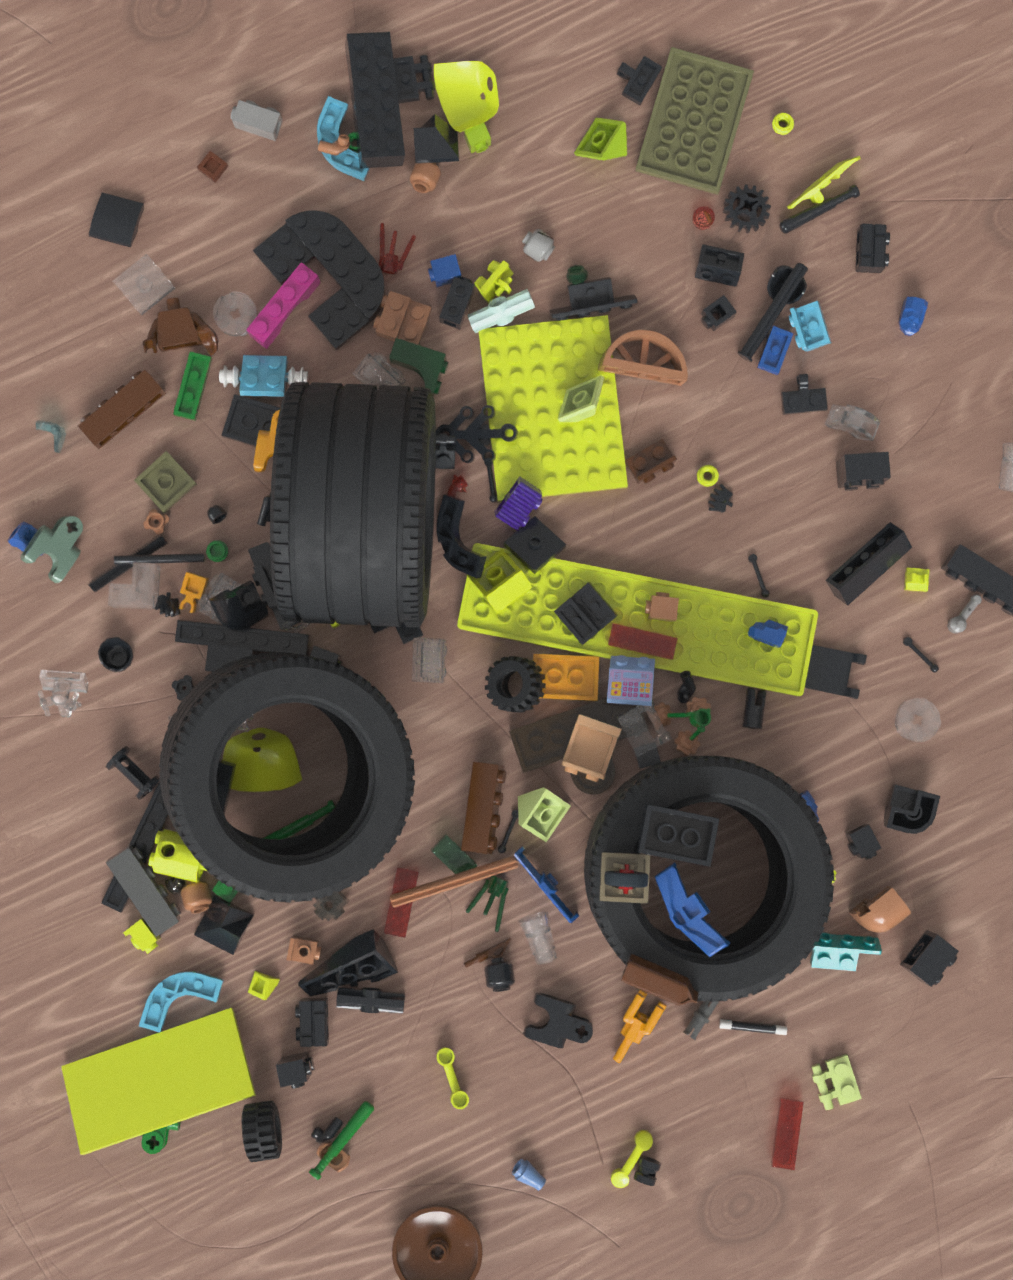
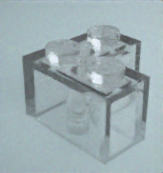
M133 562L132 584L110 583L108 606L113 608L155 610L157 597L159 596L161 566L155 563Z

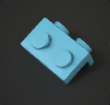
M818 301L799 308H790L791 315H789L791 326L796 328L798 335L795 336V340L799 348L802 347V350L808 352L832 343Z

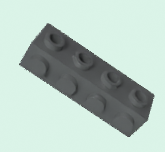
M130 844L110 857L106 864L157 937L180 921L179 915L181 911L174 902L170 903L167 898L169 894L162 884H157L154 879L156 875L152 868L144 865L142 862L144 857L137 847L133 848Z

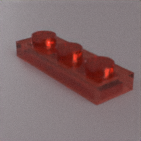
M613 623L608 646L673 660L678 638Z
M397 867L392 894L416 887L419 871ZM390 901L384 934L406 938L413 902L394 908Z
M780 1098L771 1160L772 1167L795 1170L803 1101Z

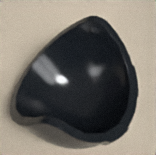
M782 265L777 267L771 274L767 290L773 300L793 268ZM804 277L787 304L797 302L804 295L807 289Z

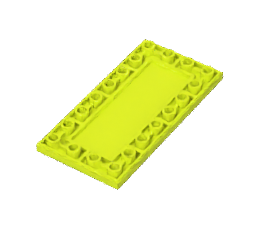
M233 1008L61 1066L81 1155L256 1096Z

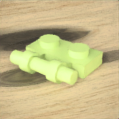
M847 1054L826 1060L827 1070L822 1071L820 1064L811 1066L813 1071L812 1078L814 1083H817L820 1092L818 1096L820 1102H823L825 1110L834 1108L832 1099L836 1097L840 1106L862 1099ZM831 1078L834 1089L828 1091L825 1080Z

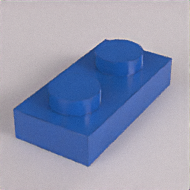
M773 326L757 368L778 375L794 333Z

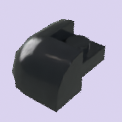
M251 580L233 590L226 589L209 599L217 619L223 626L232 630L250 628L266 619L269 615L266 604L261 600L255 584Z
M893 784L889 803L884 812V826L910 834L925 831L932 825L935 819L940 796Z

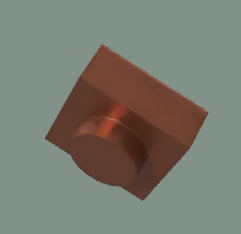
M209 151L197 166L201 173L215 183L228 168V164L212 151Z

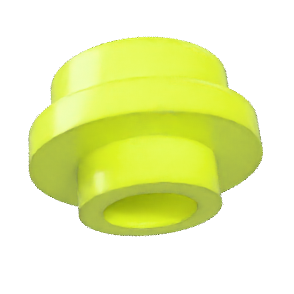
M787 113L777 114L772 121L773 130L780 135L790 133L794 127L793 118ZM784 122L786 127H781L779 123Z
M704 465L697 472V480L702 486L711 487L718 481L719 473L712 465ZM704 473H710L711 479L706 480Z

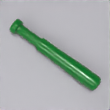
M329 800L327 805L321 809L299 818L267 835L264 839L290 838L314 824L313 822L331 813L336 805L333 800Z
M364 1101L337 1138L329 1146L322 1160L319 1161L315 1168L309 1170V1174L315 1179H321V1173L333 1157H337L344 1146L372 1114L374 1106L370 1102Z

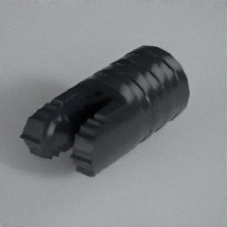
M748 687L742 727L762 729L766 691L761 689L758 691L755 703V690Z

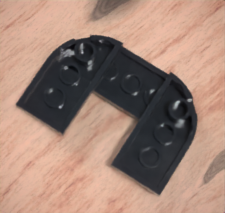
M317 210L299 212L286 219V223L258 245L253 252L281 285L285 283L301 262L307 265L314 258L320 262L341 289L309 314L308 317L335 350H338L372 322L380 312L381 302L385 295L383 274L373 256L339 218L327 212Z

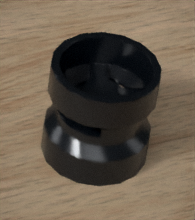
M640 1156L638 1162L639 1169L635 1171L633 1178L645 1185L655 1186L657 1180L655 1175L660 1170L662 1163L647 1156Z

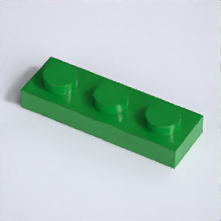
M194 352L189 353L173 412L174 416L196 421L212 357Z

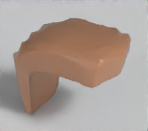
M326 1141L319 1146L317 1156L321 1160L333 1142ZM341 1150L337 1157H333L328 1165L335 1171L341 1172L348 1167L350 1156L344 1150Z

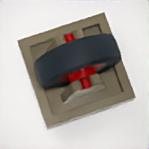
M602 852L599 901L648 903L650 855Z

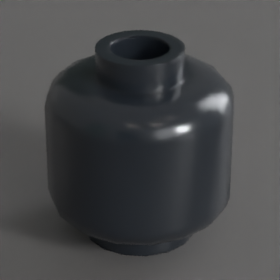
M504 958L492 959L491 964L487 965L484 969L486 985L488 988L493 989V992L510 990V986L515 983L513 965L510 962H504Z

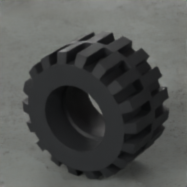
M517 656L502 657L501 661L496 660L493 663L494 668L490 667L488 669L490 675L485 677V680L488 681V685H485V690H489V693L486 695L488 699H493L491 703L494 706H498L500 710L520 713L532 710L534 708L533 705L540 703L538 698H543L545 694L542 692V688H546V684L542 682L545 676L539 673L542 669L540 666H535L536 663L532 660ZM515 672H518L522 677L523 685L520 693L513 697L509 692L508 682L510 677Z
M272 1100L245 1104L241 1123L244 1148L249 1161L252 1163L278 1159L282 1151V1131L276 1104Z

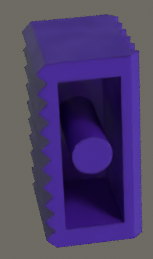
M519 476L494 511L495 517L515 530H518L520 526L524 527L530 519L529 513L532 509L536 510L542 503L541 490Z

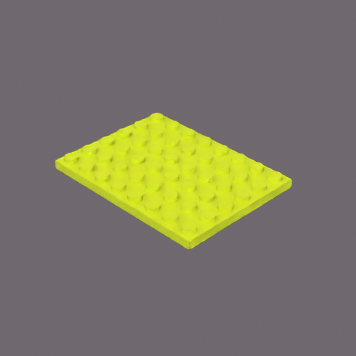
M608 315L480 330L479 340L487 405L492 406L496 411L495 416L492 419H488L489 428L501 429L504 424H512L518 429V437L513 442H507L502 438H491V447L496 453L493 465L498 502L504 499L519 476L539 488L542 492V497L627 488L628 482L615 373L598 370L601 357L611 345ZM602 375L604 381L595 415L579 422H560L558 417L566 390ZM488 408V409H487V411H488V416H490L491 413H492V410H491V408ZM512 429L507 431V437L513 436Z

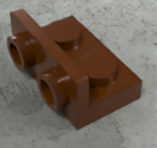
M661 439L625 460V463L638 484L642 481L644 484H647L656 478L654 474L661 470L665 473L674 468L673 463L676 462L677 458L675 455H672L665 441Z

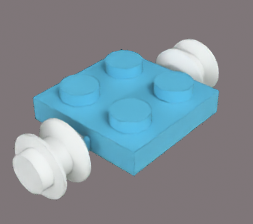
M243 355L242 371L239 372L236 366L232 370H228L226 365H224L223 370L219 372V381L223 383L224 387L228 383H232L234 388L237 387L240 381V396L284 397L285 383L288 382L291 385V383L308 382V371H304V367L300 371H295L294 367H292L287 373V356Z

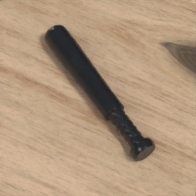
M852 185L844 193L834 198L830 197L822 203H818L781 221L779 224L780 230L785 234L834 209L836 205L851 197H859L858 187Z

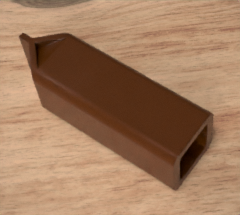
M634 954L630 955L622 974V982L678 1006L690 1002L697 1004L699 992L694 990L689 978Z

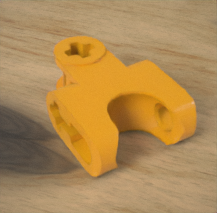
M277 410L272 416L270 431L259 430L253 463L255 472L265 471L268 460L274 454L276 428L280 410Z

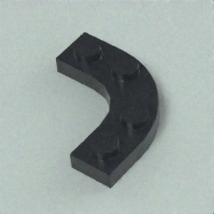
M444 494L437 519V540L441 543L444 550L443 556L455 569L475 578H481L486 556L467 548L460 538L459 525L465 501Z

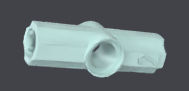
M528 289L507 298L501 296L493 299L487 307L468 314V319L473 331L478 333L480 330L496 324L498 326L506 325L514 319V316L535 308Z

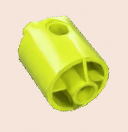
M168 829L157 832L155 844H157L156 851L151 853L149 859V866H152L153 872L198 883L203 872L207 870L194 858L179 834ZM170 850H175L172 856L167 857Z

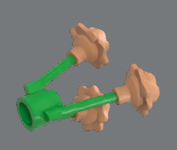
M693 697L692 702L686 703L687 711L685 713H672L668 704L665 705L663 702H660L652 707L650 717L652 718L653 725L658 726L660 729L670 725V719L689 718L691 725L696 727L697 730L693 734L689 730L678 732V737L674 740V743L677 744L676 749L683 752L686 756L690 753L694 755L700 746V742L697 741L698 735L705 732V726L711 722V704L706 703V698L699 699Z

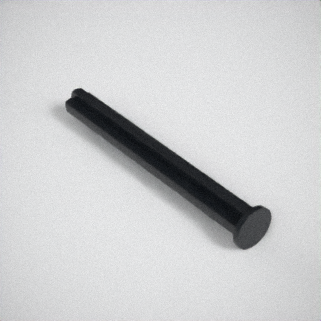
M796 264L741 352H737L743 359L749 362L753 361L751 358L808 271L804 264Z

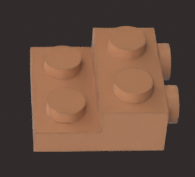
M390 291L388 296H383L381 308H384L382 315H377L374 321L373 328H376L377 336L394 342L396 338L419 345L432 307L412 301L410 297Z

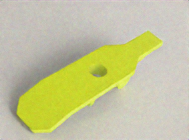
M860 156L846 159L834 165L787 206L788 209H793L805 199H810L814 204L822 203L824 197L820 190L829 185L832 179H839L840 174L854 162L861 159Z

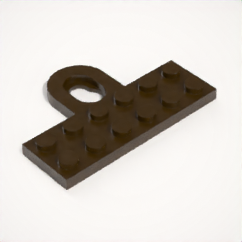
M606 697L510 730L509 733L523 773L563 759L579 714L622 729L617 741L649 730L641 706L607 703ZM611 757L604 780L599 779L598 782L586 779V774L578 771L577 775L572 773L570 775L574 785L580 791L595 795L603 793L612 785L615 778V766Z

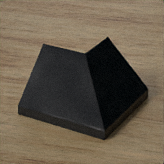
M436 114L421 128H413L416 163L459 161L458 131H455Z
M214 895L212 903L208 906L209 909L206 910L194 935L234 955L254 915Z

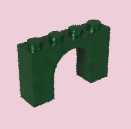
M396 338L389 357L390 363L415 371L422 377L425 388L430 389L433 397L435 394H439L442 382L439 381L441 374L446 373L449 362L446 361V354Z

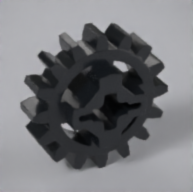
M745 184L743 190L737 186L735 193L730 191L729 199H725L724 205L727 207H724L723 213L728 214L725 221H732L731 228L738 226V232L745 228L746 233H749L751 228L756 232L759 229V225H765V219H768L770 213L766 211L770 210L771 205L766 204L769 200L768 196L762 197L763 190L756 192L755 185L752 189H749L748 185ZM737 200L738 207L733 210V203ZM761 208V214L757 218L756 211H758V209Z

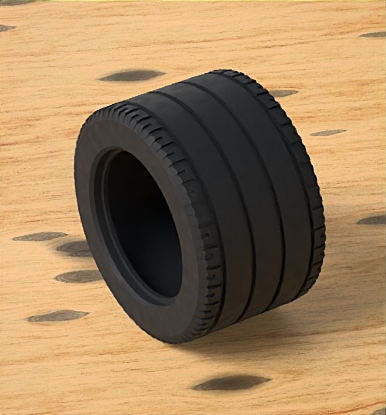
M308 382L291 383L281 403L276 428L270 502L272 582L276 605L283 620L320 624H334L336 621L338 624L368 625L370 621L372 626L401 627L402 622L405 623L406 627H420L427 614L430 590L436 470L435 401L429 388L414 387V390L411 391L410 386L380 385L379 389H377L376 385L346 384L343 386L342 383L312 382L311 384Z
M272 652L242 657L239 660L227 663L204 677L203 681H200L189 691V695L185 696L177 707L178 710L173 714L163 739L159 762L160 788L165 808L177 833L194 858L211 875H214L216 879L226 886L232 887L234 890L247 896L252 895L255 898L267 901L273 899L274 902L291 903V900L302 902L312 901V898L320 899L333 895L332 892L334 891L338 893L352 886L351 883L354 881L357 883L364 876L370 874L368 871L371 868L374 870L385 859L383 856L386 853L388 854L393 845L396 844L397 835H401L402 829L406 824L405 818L409 816V810L413 802L411 801V796L414 794L415 780L413 776H415L414 759L411 758L413 754L410 740L405 736L407 733L401 719L397 718L398 714L391 703L386 701L385 696L375 686H372L369 681L358 673L356 674L354 671L334 662L301 654ZM282 703L312 704L333 722L342 737L346 749L348 762L346 784L335 808L320 824L311 830L285 839L258 838L233 827L227 821L221 809L216 786L219 759L228 739L246 719L265 708Z
M688 756L666 760L640 771L628 781H625L610 796L603 809L599 812L589 835L584 861L585 890L590 909L598 927L616 955L625 965L630 955L634 954L689 978L694 990L699 992L698 1001L705 1002L707 1000H710V1002L728 1001V999L736 1000L748 997V994L755 995L768 989L767 986L769 985L772 987L786 978L785 975L787 973L791 974L801 964L800 961L803 958L806 960L809 953L815 947L813 945L815 941H819L825 928L823 927L824 922L827 923L831 910L829 905L830 902H833L834 886L832 885V881H835L833 864H831L833 858L829 843H826V834L821 824L817 822L819 819L811 807L807 806V801L795 789L791 788L790 784L779 776L774 775L773 772L751 762L724 756ZM719 802L743 815L754 826L763 841L769 864V879L763 901L753 917L743 927L724 937L730 944L711 957L703 952L694 942L671 937L654 927L646 917L641 903L599 901L601 853L640 854L636 850L645 804L679 810L692 804Z

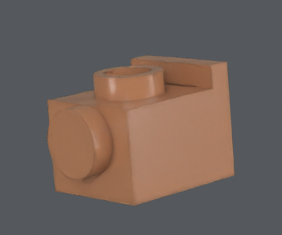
M292 936L286 960L313 965L315 960H319L322 947L318 946L319 940ZM301 948H307L308 955H302L300 952Z

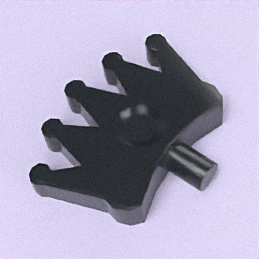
M720 484L719 487L722 490L714 489V492L718 495L710 494V497L715 501L710 500L708 502L714 506V508L710 507L708 510L724 513L726 505L733 506V503L729 501L733 493L727 490L723 484Z
M167 592L166 596L162 594L157 597L155 610L160 609V614L165 613V617H174L181 614L178 598H171L170 592Z

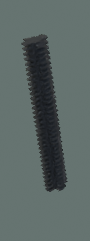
M158 535L156 540L149 541V544L146 543L147 546L145 544V547L142 546L143 549H137L138 552L135 550L136 553H132L133 555H152L159 548L161 549L164 545L166 546L168 542L162 535ZM136 564L115 565L113 569H107L108 572L105 571L106 574L103 572L104 575L101 574L99 578L96 577L97 580L94 578L95 581L91 580L92 583L89 581L90 584L88 585L94 592H98L104 585L109 584V582L111 583L116 577L118 578V576L123 575L125 571L127 572L130 568L132 569Z

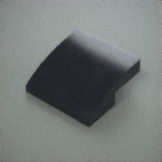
M102 192L92 218L89 237L131 247L138 232L137 225L144 211V203Z
M588 582L554 611L582 645L618 616L591 582Z

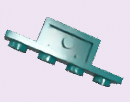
M823 932L819 941H815L813 944L815 947L812 950L810 963L811 968L856 971L859 953L881 955L880 940L872 936L837 935Z

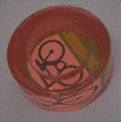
M705 206L696 209L692 218L693 224L700 230L709 229L715 220L712 209Z

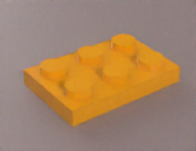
M533 654L535 666H540L542 671L539 673L545 676L542 682L546 684V688H542V692L545 693L542 699L598 701L599 657Z

